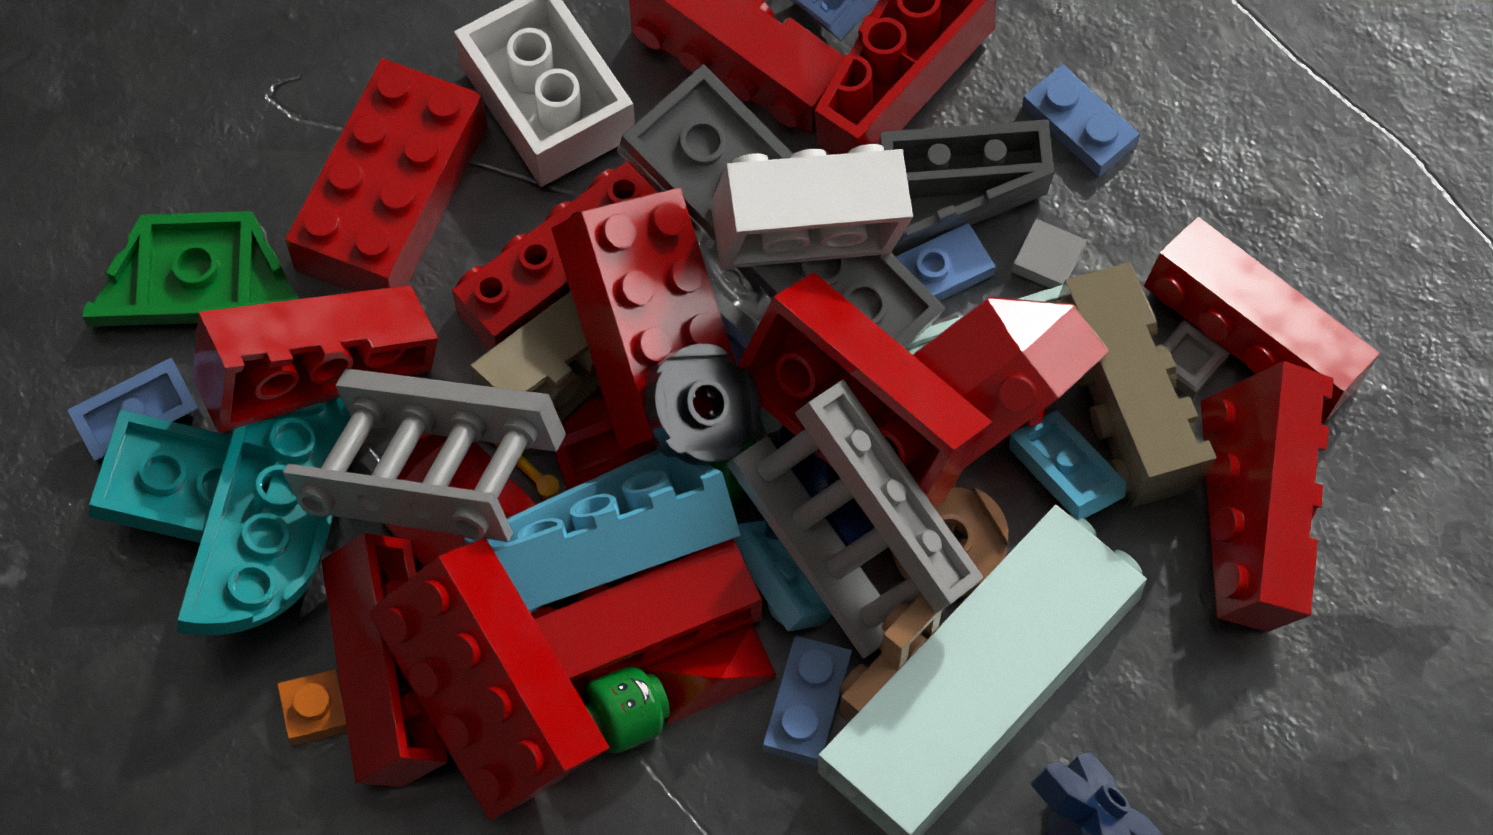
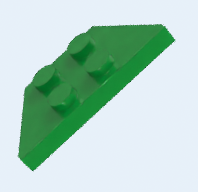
M253 211L140 215L127 236V246L122 252L116 254L105 272L108 280L95 302L88 301L85 305L83 319L87 327L198 323V313L202 311L296 300L299 297L295 294L284 274L275 252L269 246Z

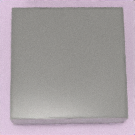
M1035 219L1013 264L1012 273L1050 289L1063 285L1065 279L1072 277L1085 251L1087 240Z
M1186 320L1181 323L1163 344L1166 348H1169L1177 366L1175 373L1176 388L1186 396H1190L1192 400L1199 395L1226 364L1230 352L1208 338Z

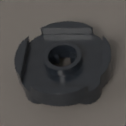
M694 344L669 354L664 360L649 369L646 376L645 413L649 427L654 434L655 446L660 453L667 457H677L693 465H711L736 456L743 449L741 447L746 443L748 436L755 433L761 415V402L757 384L746 367L739 369L733 360L726 357L731 354L730 352L712 344ZM696 390L701 391V396L704 400L712 401L713 411L705 413L707 419L699 416L698 412L694 409L693 398L696 397L694 394Z

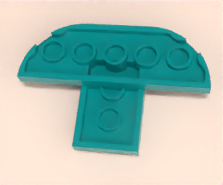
M340 397L235 428L231 436L120 410L89 503L88 517L200 543L177 620L176 632L209 636L231 634L257 627L274 619L290 608L310 586L318 572L333 519L332 515L321 517L303 511L283 472L288 464L321 468L351 416Z

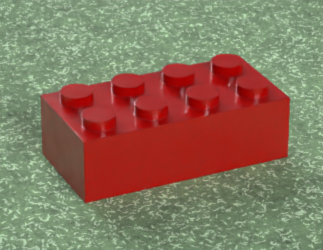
M381 58L285 238L294 270L351 292L408 285L488 128L482 94Z
M681 188L582 211L551 228L620 451L654 441V434L649 427L644 404L647 386L646 376L649 369L654 365L660 363L669 354L694 344H712L722 347L731 353L726 357L735 362ZM696 390L694 393L696 397L693 398L694 409L698 412L699 416L707 419L705 413L713 411L712 401L704 400L701 396V391Z
M815 272L773 296L737 365L739 369L746 367L753 376L759 391L761 407L795 436L805 429L795 415V412L844 379L934 508L944 502L992 424L991 420ZM816 450L815 453L831 466L821 450Z
M486 537L438 556L367 611L489 821L535 798L610 748Z

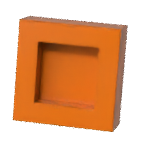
M336 669L277 683L288 738L292 746L347 733L340 680Z

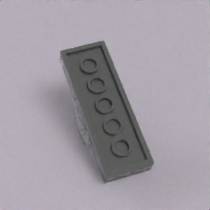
M704 64L622 135L617 152L657 193L681 188L693 229L696 231V238L709 278L731 303L749 317L760 322L773 296L813 272L905 349L926 331L945 309V306L892 253L720 269L711 201L726 164L733 163L734 159L747 154H765L768 156V160L791 158L793 153Z

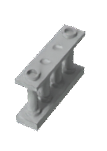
M345 369L335 386L351 416L350 420L321 468L288 464L283 474L303 511L316 516L332 515L457 534L472 540H480L486 537V539L509 542L513 531L497 498L524 449L533 448L557 452L566 433L549 394ZM385 428L397 430L371 476L346 472L371 429ZM430 434L448 437L422 483L397 479L422 435ZM481 441L499 444L475 490L448 487L472 442Z
M843 379L795 412V415L805 429L777 449L770 438L766 436L730 460L726 465L864 659L879 648L885 633L881 626L891 611L902 601L911 605L922 593L934 612L937 613L952 604L984 577ZM820 449L840 478L811 498L791 468ZM855 498L875 528L846 547L826 517ZM890 548L910 577L880 596L860 566L882 551Z

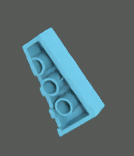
M656 449L507 518L513 531L509 542L487 540L529 612L532 613L542 605L741 536L723 473L710 465H693L677 457H667ZM464 538L466 545L478 541Z

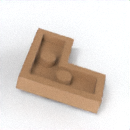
M922 593L911 605L902 601L891 611L881 626V629L885 631L883 641L879 646L881 655L869 667L863 663L859 664L840 686L839 690L843 693L840 703V716L848 723L939 628L941 611L935 613Z

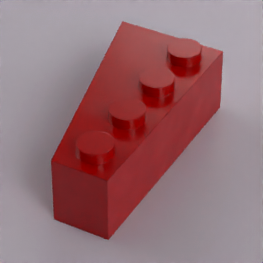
M411 285L202 311L198 313L192 379L217 432L221 433L340 398L341 396L335 385L345 369L409 377L431 371L438 337Z

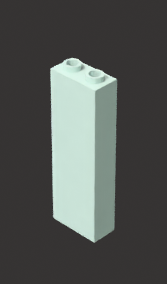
M1055 504L823 749L818 757V773L888 835H924L1141 599L1147 580L1142 575L1140 566L1124 551H1113L1097 538L1096 531L1086 519L1082 518L1077 521L1071 514L1068 515Z

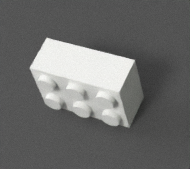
M513 0L454 31L460 66L477 92L482 94L483 101L541 187L619 146L622 135L635 124L633 102L562 0Z
M879 144L861 145L851 149L846 154L826 155V151L822 149H807L796 152L791 158L768 160V156L765 154L740 156L734 159L733 163L726 164L711 201L720 269L890 254L913 218L903 149L884 150V147Z

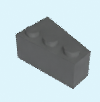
M1049 120L880 132L879 145H882L884 150L903 149L913 218L891 253L897 256L966 223H969L971 226L1047 195L1054 175Z

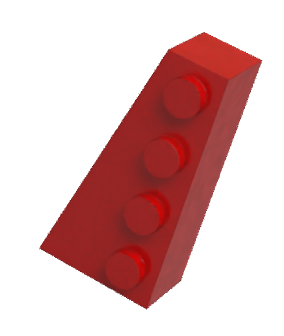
M629 0L631 31L645 46L655 50L663 49L677 57L693 73L704 64L738 99L754 101L768 109L776 120L788 127L797 126L811 135L816 130L815 108L844 56L795 20L787 18L783 23H780L775 19L773 11L765 3V0Z
M878 0L871 15H866L858 30V38L852 50L843 57L815 108L817 146L830 155L846 154L851 149L861 145L879 144L880 132L902 130L993 32L996 24V0Z
M1282 361L1200 401L1203 441H1210L1217 457L1206 474L1218 619L1270 632L1311 616L1318 539L1310 537L1311 520L1317 508L1322 507L1323 485L1315 483L1318 451L1327 450L1329 426L1321 424L1323 400L1332 399L1334 381L1332 377Z

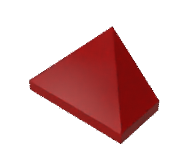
M602 398L590 399L562 424L566 435L557 452L554 451L565 486L567 490H570L656 450L657 447L654 441L620 451L605 400Z
M753 624L644 669L646 675L654 674L665 690L670 710L669 717L665 719L667 724L776 679V673Z

